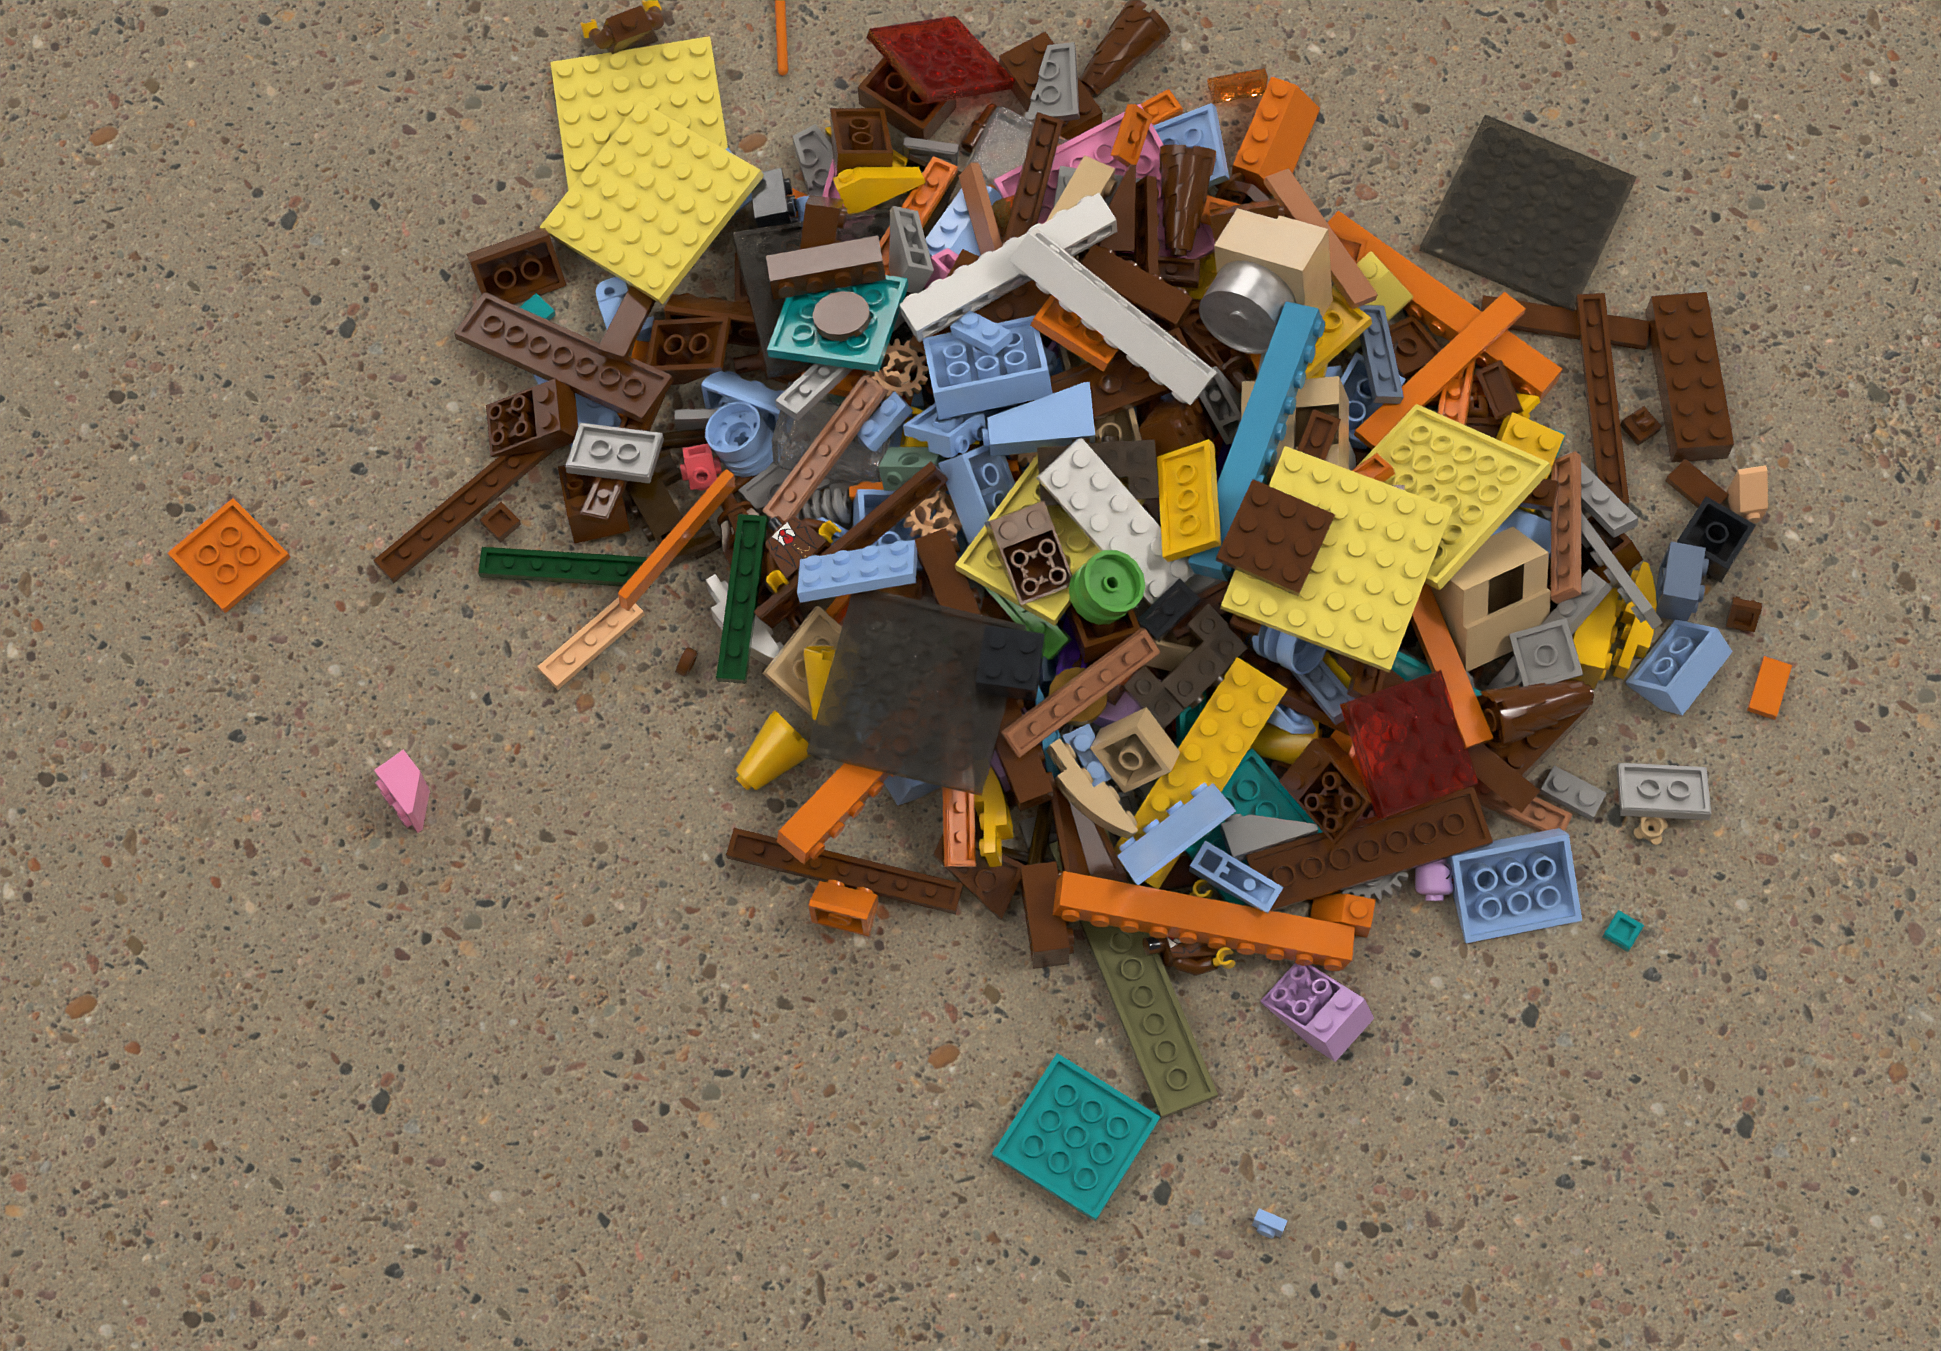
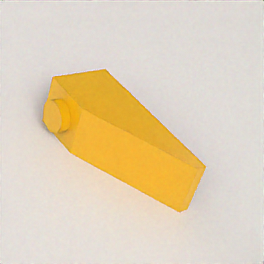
M856 167L843 170L837 177L833 178L841 199H843V204L847 208L849 217L926 183L919 167Z

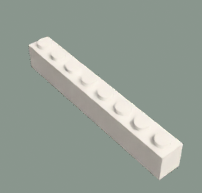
M1100 193L1082 198L1076 206L1069 210H1061L1051 220L1044 224L1038 223L1028 230L1030 232L1037 228L1072 257L1118 232L1117 220ZM1028 232L1019 238L1013 237L1007 240L1001 248L993 252H985L976 262L968 266H960L951 276L943 280H935L924 291L907 296L899 305L903 318L918 342L955 323L968 311L975 312L1032 280L1031 277L1018 273L1013 267L1014 264L1009 261V258Z
M1037 228L1028 232L1009 258V261L1014 264L1013 267L1018 273L1031 277L1037 282L1036 286L1046 294L1051 293L1056 297L1063 309L1076 313L1082 318L1081 322L1087 328L1101 333L1108 345L1115 349H1121L1127 354V359L1137 367L1142 366L1149 372V376L1153 381L1160 385L1164 384L1171 389L1172 395L1182 403L1187 402L1191 405L1217 374L1214 369Z

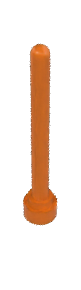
M775 0L778 73L784 76L788 73L785 0Z

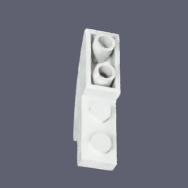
M716 574L706 579L708 592L717 603V605L711 607L713 619L720 629L723 630L729 585L725 580L720 582ZM755 615L750 656L769 666L784 646L781 642L775 643L771 637L774 634L772 629Z

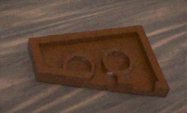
M942 833L932 856L944 866V836ZM975 841V867L945 868L957 880L963 883L999 920H1002L1020 881L1021 866L1025 865L1002 854V866L990 867L986 857H982L980 854L979 843Z

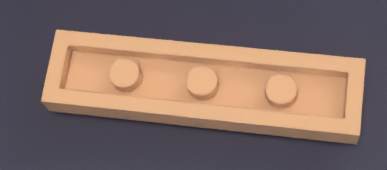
M618 597L537 666L538 670L559 690L644 617L643 610L636 603L629 611L625 610L620 606Z

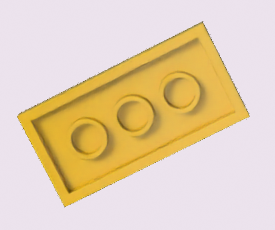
M1208 439L1158 456L1157 469L1163 558L1167 562H1171L1221 546L1214 444Z

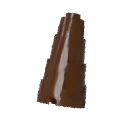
M1128 0L1109 27V32L1097 46L1096 53L1089 61L1084 73L1079 78L1091 96L1098 97L1125 73L1128 74L1145 56L1148 57L1170 36L1171 31L1164 19L1154 9L1150 13L1143 10L1147 4L1141 0Z
M1177 144L1160 146L1159 171L1161 174V199H1163L1162 225L1165 234V249L1170 251V256L1187 257V252L1192 251L1197 229L1200 228L1203 203L1207 199L1210 176L1213 175L1216 151L1200 146L1186 148V145Z
M1573 679L1545 684L1544 682L1523 687L1516 685L1500 689L1492 688L1479 692L1482 695L1477 696V700L1493 735V739L1487 743L1491 747L1498 749L1530 737L1536 731L1558 724L1559 720L1580 713L1582 709L1590 706L1591 701L1594 699V692L1589 684Z

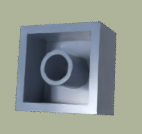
M1670 542L1660 563L1656 587V613L1660 618L1687 622L1691 613L1696 614L1698 604L1702 602L1705 592V586L1701 585L1702 576H1706L1709 559H1704L1706 548Z

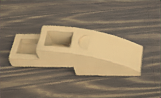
M1059 738L1050 744L1046 752L1061 772L1055 778L1056 786L1068 801L1088 819L1109 832L1126 839L1133 837L1138 831L1135 827L1137 825L1136 819L1130 811H1124L1119 804L1120 797L1112 786L1108 787L1104 781L1093 787L1091 784L1093 783L1092 776L1084 767L1081 769L1075 761L1076 754L1068 743L1064 744Z

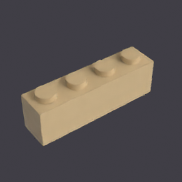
M1084 155L1047 221L1051 220L1057 212L1064 209L1069 210L1076 206L1086 196H1094L1100 193L1104 200L1106 196L1111 197L1117 186L1115 168Z

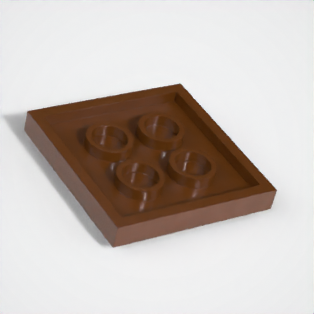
M1252 479L1216 556V561L1299 596L1335 514Z

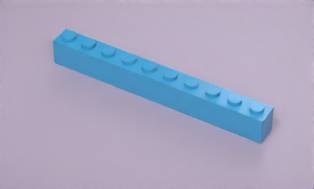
M1287 301L1284 304L1217 483L1221 546L1252 479L1267 485V473L1269 467H1273L1276 462L1278 443L1286 435L1288 416L1292 415L1296 408L1295 397L1298 389H1302L1305 384V370L1308 363H1312L1314 359L1317 338L1323 335L1325 329V321L1322 319L1318 308ZM1221 546L1190 555L1188 560L1195 574L1228 581L1230 573H1233L1235 569L1216 561V556Z

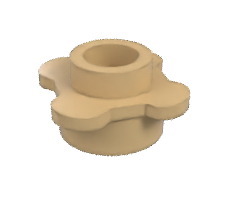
M1639 817L1640 823L1634 829V836L1637 839H1646L1652 845H1659L1662 842V832L1668 826L1667 821L1657 817ZM1648 827H1653V831H1649Z

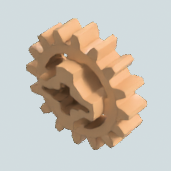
M895 339L893 346L890 343L888 344L884 356L886 367H883L879 372L866 370V374L873 375L871 378L889 390L885 400L894 391L900 396L905 395L910 400L913 396L912 391L919 394L922 390L920 385H925L928 378L924 375L928 373L929 369L927 366H922L926 361V356L919 357L917 351L910 349V341H907L902 346L899 339ZM893 367H895L897 370L902 369V374H900L898 371L893 372ZM916 370L915 380L911 383L909 374Z
M946 486L932 493L904 517L906 519L903 526L904 528H912L911 537L917 534L922 537L944 528L947 529L950 537L954 535L956 537L957 532L961 530V522L950 494L946 493ZM934 509H936L937 511L933 516V519L930 520L931 513H933Z

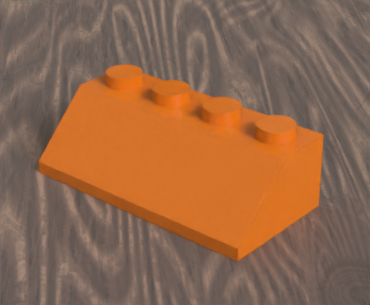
M1271 76L1232 166L1231 176L1238 172L1242 173L1245 176L1244 183L1253 184L1270 196L1272 194L1264 184L1265 178L1288 168L1293 174L1320 111V108L1297 85Z

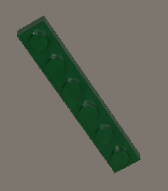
M738 514L716 674L718 682L747 683L756 615L754 611L757 608L767 533V516Z
M482 547L478 574L481 578L624 586L648 557Z

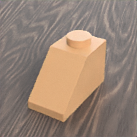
M1766 465L1738 469L1726 492L1729 494L1727 499L1730 510L1754 524L1763 519L1768 509V474Z

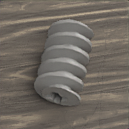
M836 488L834 497L830 489H825L823 498L820 491L815 490L812 499L811 497L808 499L796 517L799 520L824 517L835 524L840 522L844 524L850 523L853 519V502L850 499L849 488L846 489L845 496H843L840 488Z

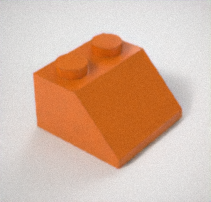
M828 880V882L819 881L809 902L811 921L815 924L869 937L878 907V896L873 894L872 890L865 887L852 889L845 887L844 883L836 880Z

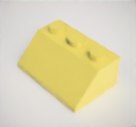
M1372 251L1357 263V266L1378 294L1375 301L1365 305L1384 306L1387 321L1414 298ZM1333 285L1332 288L1340 293L1338 288L1335 285ZM1358 336L1345 347L1351 355L1361 347L1360 337Z

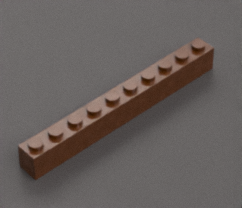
M944 528L914 539L918 560L1020 812L1054 799L1053 789L1057 788L1051 771L1045 772L1042 762H1045L1046 759L1040 744L1019 758L1014 754L1001 734V731L1023 716L1020 710L1024 708L1022 699L980 694L976 691V677L985 625L991 626L987 613L981 614L978 604H981V599L976 587L970 588L967 580L969 577L956 571L955 564L959 560L957 553L960 552V547L955 535L950 537L947 529Z

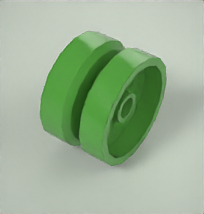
M1103 550L1092 556L1077 569L1071 577L1069 585L1070 601L1076 612L1085 620L1098 625L1111 624L1121 619L1127 612L1137 606L1143 598L1145 590L1144 574L1138 563L1128 554L1118 550Z

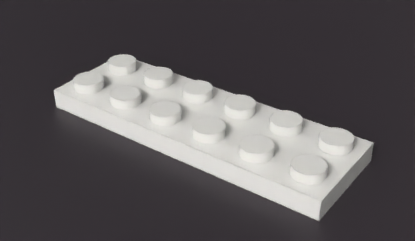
M1078 438L1036 477L1100 551L1118 550L1128 554L1138 563L1145 580L1143 599L1149 606L1160 598L1179 578L1186 582L1194 574L1187 557L1167 562L1163 558L1161 527L1082 438Z

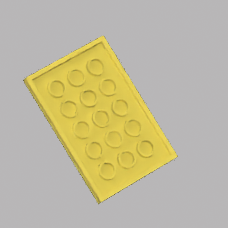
M1038 455L1035 456L988 521L1041 501L1040 484L1036 479L1039 475ZM1128 477L1118 478L1128 490ZM1137 499V501L1141 504V506L1143 505V503H1144L1145 500H1146V499ZM1048 505V512L1073 576L1079 567L1101 551L1060 505ZM984 525L955 564L956 571L1020 606ZM1069 587L1020 607L1055 626L1071 604Z

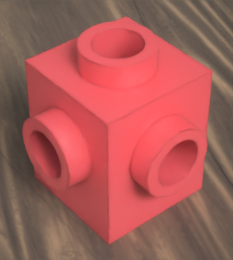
M708 443L682 448L685 464H680L683 481L689 480L690 490H707L718 478L717 474L722 473L719 457L713 458L712 449Z

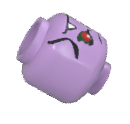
M1447 859L1415 869V889L1417 893L1426 895V901H1444V895L1453 893L1452 868L1450 864H1447Z

